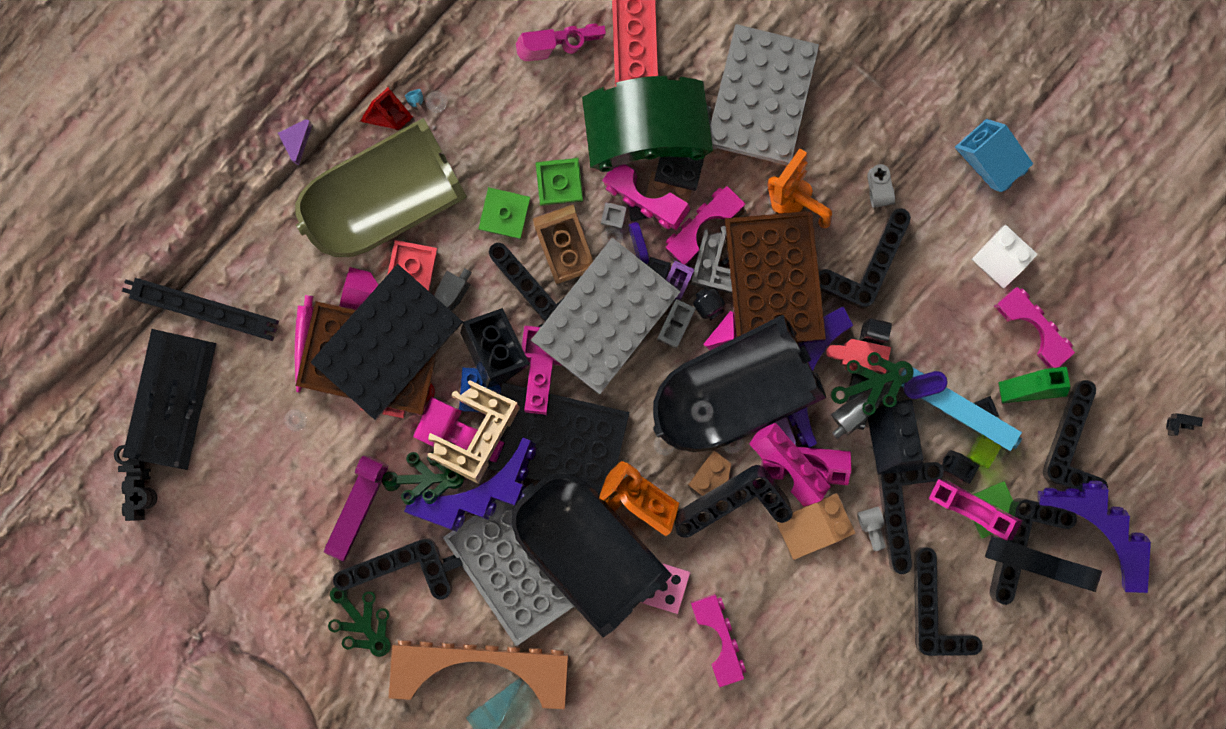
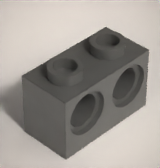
M676 299L657 340L677 349L696 308Z

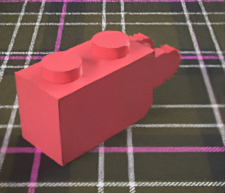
M851 339L844 346L832 344L825 350L826 356L840 360V365L845 366V370H847L846 365L850 360H856L863 367L879 374H885L886 369L879 365H870L867 362V356L870 353L876 352L881 358L889 360L891 347ZM872 355L870 357V361L872 363H876L878 361V357L876 355ZM852 362L849 365L850 370L855 371L857 364Z

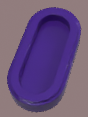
M637 222L629 224V232L636 257L645 264H648L649 256L640 225Z
M939 371L912 377L910 381L904 384V393L911 399H919L940 393L947 387V377Z

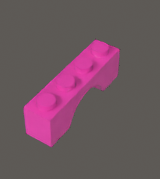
M625 164L613 168L603 178L602 181L606 186L605 190L613 196L619 194L624 198L623 201L631 207L638 206L641 208V213L649 218L654 216L659 219L658 223L668 230L670 227L677 230L691 210L687 202L671 192L656 199L642 196L637 191L636 182L638 176L635 170Z
M728 186L724 189L721 187L717 189L711 196L713 200L708 205L703 203L696 211L698 215L693 220L688 218L681 226L683 230L678 235L674 233L667 239L666 243L668 245L665 247V250L677 262L687 265L699 253L696 234L703 223L712 219L725 220V218H734L744 208L745 203Z
M1018 287L1012 289L994 307L1007 322L1025 320L1034 325L1039 332L1041 340L1037 356L1048 368L1060 367L1075 353L1072 349V343L1067 338H1062L1058 334V327L1052 321L1048 322L1044 318L1043 310L1038 305L1034 306L1030 302V296L1024 289H1019Z
M774 423L758 430L749 443L750 446L763 460L774 461L789 471L794 481V486L790 492L803 507L822 501L831 486L778 424Z
M797 447L828 484H849L851 451ZM761 458V466L768 471L773 479L783 480L785 475L789 473L782 465Z
M938 479L929 497L930 500L974 520L985 527L986 530L1007 541L1013 540L1022 523V520L945 479Z
M712 594L690 602L697 623L712 627L720 635L722 641L721 653L711 664L718 686L722 687L743 680V673H746L743 660L738 661L736 652H739L736 640H731L729 631H732L729 619H724L722 610H725L722 598H717L716 594Z

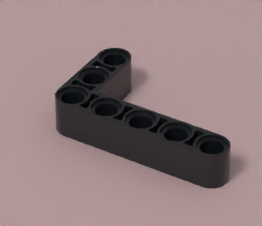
M900 208L896 209L889 216L859 283L831 270L823 269L819 271V276L827 275L830 278L829 285H822L820 283V290L858 308H867L873 304L910 223L911 217L906 209ZM896 214L904 217V224L900 225L895 222L894 217ZM886 234L895 236V244L887 243L885 239ZM878 253H882L887 257L886 264H880L877 261ZM869 273H875L878 276L876 284L869 282ZM844 283L849 286L850 291L848 294H842L839 291L840 284ZM861 292L868 294V303L860 302L859 294Z
M503 243L491 245L489 248L491 260L546 322L563 299L556 304ZM497 248L505 250V255L501 259L493 257V253ZM512 264L519 266V272L516 275H510L507 272L508 267ZM529 280L533 282L532 290L523 291L521 288L522 283ZM545 297L548 300L547 305L544 308L537 307L535 303L537 298Z
M872 318L867 319L863 322L859 340L879 345L887 343L892 323ZM852 373L849 387L869 379L857 373ZM868 390L849 396L846 403ZM866 421L857 429L864 430Z
M1090 380L1079 381L1073 385L1043 467V476L1046 480L1069 489H1078L1080 492H1082L1083 483H1089V481L1094 480L1103 482L1108 488V484L1103 478L1070 466L1096 394V386ZM1082 384L1088 387V394L1086 396L1080 393ZM1074 405H1078L1081 408V414L1078 417L1072 412ZM1068 425L1072 426L1074 430L1071 437L1065 434V428ZM1061 445L1067 451L1063 458L1057 452ZM1053 466L1059 469V475L1056 478H1053L1050 474V469ZM1073 474H1077L1080 479L1076 486L1071 483Z
M937 462L923 463L921 470H915L916 477L911 481L906 478V472L893 473L894 480L891 483H887L884 480V474L878 475L889 566L895 573L906 574L912 567L902 486L935 482L941 479L944 475V469ZM932 465L937 468V475L934 478L929 477L927 473L928 468ZM892 492L897 496V501L894 505H890L887 502V496ZM894 514L900 518L899 525L895 527L890 524V517ZM896 536H900L903 540L900 548H895L892 544ZM899 558H903L906 562L905 568L902 570H898L895 566V562Z
M754 465L677 511L674 524L677 535L688 538L755 497L760 500L777 522L784 523L789 521L793 512L788 497L768 471L761 465Z
M1016 498L1011 502L1009 514L1022 520L1020 524L1021 532L1015 535L1013 540L1008 541L1027 547L1033 521L1063 529H1071L1077 523V516L1074 512L1062 508L1043 506L1037 501ZM1022 503H1025L1026 511L1020 514L1019 507ZM1046 508L1047 515L1041 519L1040 511ZM1066 513L1068 516L1067 521L1062 524L1061 516ZM996 561L989 592L990 597L994 601L1002 605H1008L1014 600L1021 569ZM1007 567H1010L1011 573L1005 578L1003 572ZM1005 588V596L999 599V591Z
M994 536L990 537L985 558L1093 592L1097 591L1102 574L1101 570L1064 560Z
M429 538L421 539L341 570L333 577L335 588L343 591L419 562L434 598L442 600L447 598L452 592V585L447 572L443 569V561L437 545ZM424 542L429 543L432 548L431 552L427 555L423 554L420 549L421 544ZM403 550L410 552L411 559L409 562H403L400 559V553ZM387 558L390 561L391 565L388 570H383L380 567L381 559ZM430 563H436L439 566L437 575L429 573L428 566ZM362 566L369 568L370 575L368 578L361 577L359 570ZM341 574H346L349 577L350 581L347 586L340 584L339 577ZM442 583L446 585L447 593L445 595H439L436 592L437 584Z
M919 547L914 553L915 645L917 650L927 656L977 655L983 646L982 641L973 634H938L937 555L931 548ZM923 551L930 553V560L926 563H923L920 559ZM924 573H929L931 580L928 584L923 585L921 583V576ZM924 595H929L931 603L924 607L921 604V599ZM930 617L932 621L931 626L924 629L921 622L923 618ZM930 639L932 647L929 650H923L922 642ZM947 639H952L954 642L951 650H945L944 642ZM969 639H974L976 643L972 650H967L966 642Z

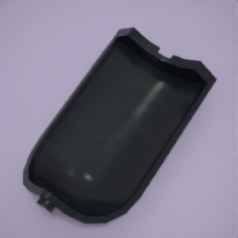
M781 315L682 364L672 371L659 386L653 401V418L655 423L653 430L658 438L661 437L667 444L678 450L688 452L711 451L731 444L825 399L826 394L818 373H814L808 363L812 359L805 346H799L796 338L797 333L786 317Z
M552 474L542 479L535 486L531 483L522 491L524 496L512 510L511 525L516 540L525 553L603 638L615 630L640 602L643 603L672 576L667 568L605 500H601L599 498L600 495L580 478L569 474Z

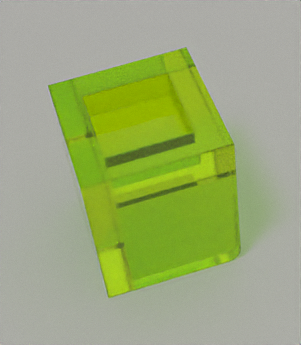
M979 435L967 457L982 468L989 469L1001 449V445L984 435Z

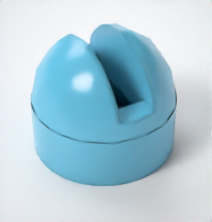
M421 89L412 90L405 95L408 104L412 107H417L416 103L420 105L423 103L424 98Z

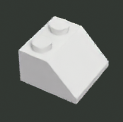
M1004 225L971 260L1004 289L1038 254L1008 226Z

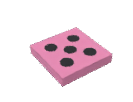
M663 564L672 576L661 588L648 597L643 604L678 614L690 572Z

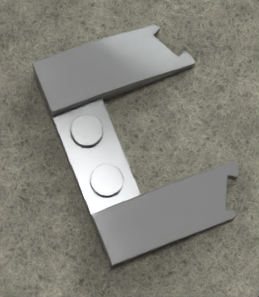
M725 226L720 227L721 233L708 235V230H704L690 285L732 293L730 269L718 266L726 236Z

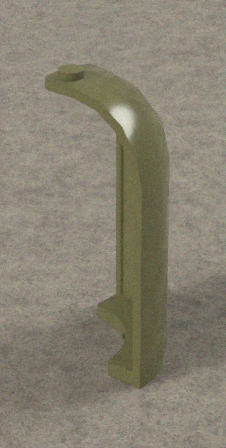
M422 118L313 179L302 190L295 203V214L299 222L296 224V227L302 236L306 234L310 242L320 252L333 257H354L376 248L464 200L467 196L444 153L439 155L442 150L425 119Z

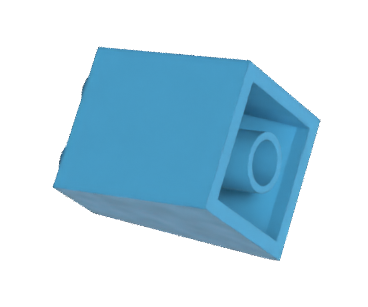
M989 119L984 120L955 146L956 150L990 188L999 192L1008 190L1012 183L1018 177L1025 175L1033 165V162L1007 125Z

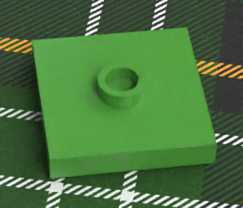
M579 158L536 162L540 206L583 202Z
M488 187L479 230L521 240L530 197Z
M1005 481L973 494L1009 513L1013 499ZM974 521L980 538L993 534Z

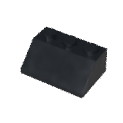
M503 308L463 322L460 334L486 388L506 382L529 366L527 357Z
M912 399L897 401L893 407L883 405L877 408L867 418L877 475L921 470L924 459Z

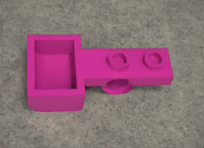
M594 23L577 29V26H569L564 28L563 31L549 29L521 33L516 42L517 54L523 61L545 60L549 58L556 45L560 44L565 52L573 54L581 48L585 41L603 39L606 35L605 25L598 26V24ZM568 38H575L578 45H571L568 42Z
M524 326L522 349L528 362H531L524 411L526 413L546 415L552 366L562 365L531 341L541 327Z
M431 397L413 437L434 447V442L428 440L431 433L467 450L478 430L458 421L462 410ZM499 440L489 458L490 461H497L505 442Z

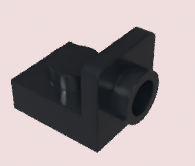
M1179 413L1171 414L1166 423L1168 435L1178 436L1180 424L1181 429L1186 430L1202 427L1203 418Z
M949 450L942 463L945 472L954 475L968 484H971L980 467L979 464L965 455Z

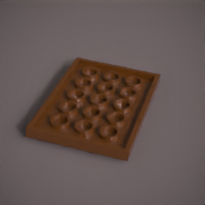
M812 211L725 218L736 338L784 315L796 331L798 343L824 341L826 337Z
M315 301L295 386L350 398L311 363V360L356 310ZM438 351L390 404V408L420 415L424 414Z

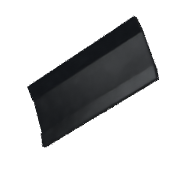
M151 329L122 457L188 470L216 343Z

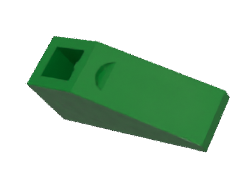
M1067 367L1043 369L998 383L1002 404L1067 397L1071 387Z

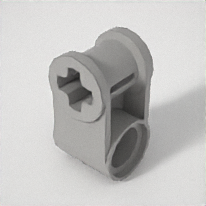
M882 164L874 166L867 174L872 208L894 205L895 193L889 169ZM877 171L878 173L883 174V177L880 178V180L879 177L874 176V174Z

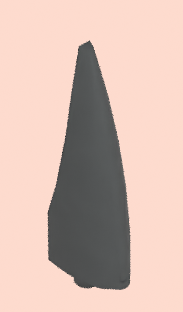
M464 268L460 277L446 271L434 296L448 309L453 311L460 304L471 285L467 280L472 272Z
M893 380L884 384L875 404L876 408L881 404L883 397L889 393ZM872 388L845 403L831 414L839 426L832 432L836 439H839L844 434L846 436L851 434L870 416L863 413L862 405L867 401ZM867 404V405L865 406V411H866V412H871V411H872V409H873L872 405H871V404Z

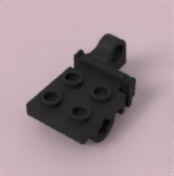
M660 157L654 181L696 191L704 158L693 160L687 157Z
M120 445L114 451V459L122 465L118 466V472H126L125 481L122 482L121 487L122 494H125V503L122 504V516H125V521L145 520V509L152 508L158 499L154 489L144 487V480H151V476H149L151 469H144L143 461L133 459L122 461L119 453L124 449L125 445Z

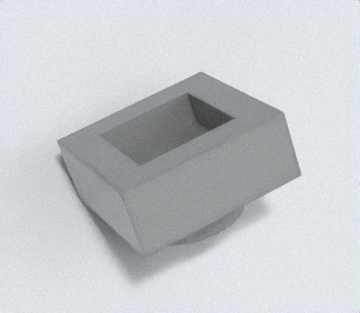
M605 202L601 225L622 229L627 207Z

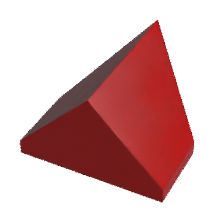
M387 87L370 103L360 122L398 131L413 116Z

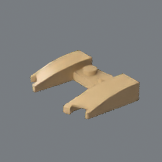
M468 381L470 389L461 395L454 391L451 396L485 414L486 416L467 450L430 433L428 440L434 442V454L428 453V457L479 484L489 466L488 460L506 427L511 426L520 407L517 402L479 384Z

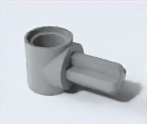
M879 506L858 512L857 515L861 529L864 532H868L873 550L879 551L884 549L886 545L881 532L884 519Z

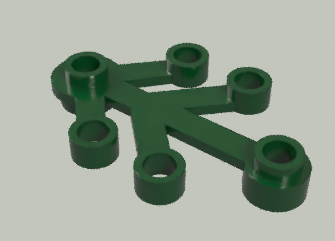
M876 352L870 353L867 356V362L870 365H879L890 371L881 375L861 366L856 360H850L846 365L847 371L862 375L869 380L848 388L837 386L831 391V399L837 404H843L848 400L849 396L872 388L867 401L862 405L863 413L871 415L876 410L875 404L884 384L893 380L889 393L882 399L886 407H893L897 402L896 396L902 383L910 381L913 377L914 371L911 364L906 361H899L894 364L881 358ZM872 355H876L878 357V361L876 363H872L870 361V357ZM852 362L857 364V369L855 371H852L849 368V365ZM900 368L906 369L905 376L899 375ZM838 391H842L844 393L843 399H838L836 397V393ZM888 396H891L893 398V403L891 405H888L886 403V398ZM867 404L872 405L873 409L871 412L865 411Z
M411 452L407 455L406 460L409 466L416 468L422 475H397L394 472H387L382 477V484L387 491H395L402 484H419L413 490H405L401 494L404 504H413L421 494L425 503L433 504L448 488H460L464 483L465 477L436 461H432L427 456L430 465L436 466L443 473L434 474L421 462L416 452ZM434 483H440L434 490L428 489Z
M335 587L332 588L330 591L331 600L334 603H340L355 623L341 622L339 619H333L329 622L328 629L334 633L338 631L364 633L369 640H358L352 636H347L342 640L343 648L347 650L352 648L369 649L374 656H385L391 649V642L385 636L390 612L386 608H381L376 612V618L379 620L376 634L371 628L373 603L376 601L375 593L367 591L363 594L364 611L362 617L349 601L348 590L342 591ZM336 591L342 592V597L340 599H337L335 597ZM367 594L373 596L371 602L366 601L365 597ZM380 611L386 612L387 617L385 619L379 617ZM333 622H337L339 624V628L337 630H334L331 627V624ZM346 639L352 640L353 644L351 647L346 646ZM377 642L383 643L382 650L376 648Z

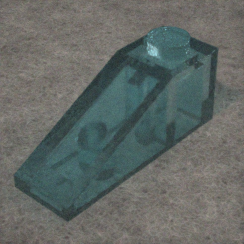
M521 677L467 715L466 719L473 729H497L500 726L523 682Z

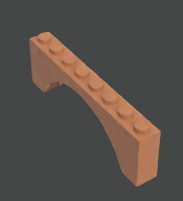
M398 640V644L394 643L392 645L389 698L411 700L422 683L441 669L463 662H486L504 667L521 677L535 692L542 708L565 709L569 654H564V650L551 649V653H543L540 648H529V652L520 651V647H507V650H498L499 646L486 645L485 649H478L475 644H464L462 648L455 647V643H442V646H433V642L420 641V645L411 644L410 640Z

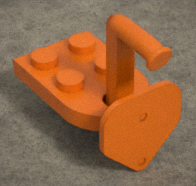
M799 148L780 177L773 176L768 180L767 187L772 210L777 214L801 212L805 206L821 216L818 224L821 228L826 229L831 224L832 210L811 197L812 187L803 180L807 173L805 170L808 164L806 161L807 152Z
M623 461L618 463L607 475L599 497L601 500H605L614 511L624 504L629 511L665 536L672 531L680 504L642 477L636 468Z

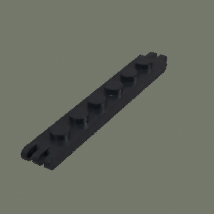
M135 278L134 282L125 279L124 283L131 285L132 288L131 290L122 288L121 292L130 294L129 299L270 341L274 340L273 336L266 334L267 331L276 333L277 329L269 327V324L278 325L279 320L139 278Z

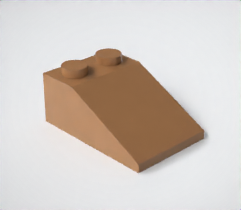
M574 204L533 218L535 230L555 283L559 284L582 276L594 260Z
M837 493L828 495L822 501L794 511L791 519L787 522L780 523L776 521L793 560L855 534Z

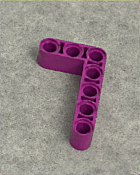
M368 455L361 457L354 472L358 477L323 553L342 562L345 561L382 483V477L387 472L388 464Z

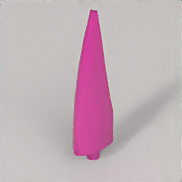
M305 295L304 306L298 305L294 351L295 383L314 309L312 307L314 296ZM296 386V392H300L302 387Z

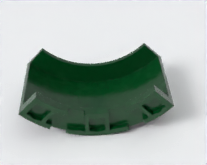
M667 76L641 77L617 82L616 87L607 90L604 87L599 88L582 97L590 168L598 169L601 172H610L613 168L641 159L652 160L657 157L673 156L701 160L707 154L713 152L704 83L701 80L688 77H679L678 80H668Z

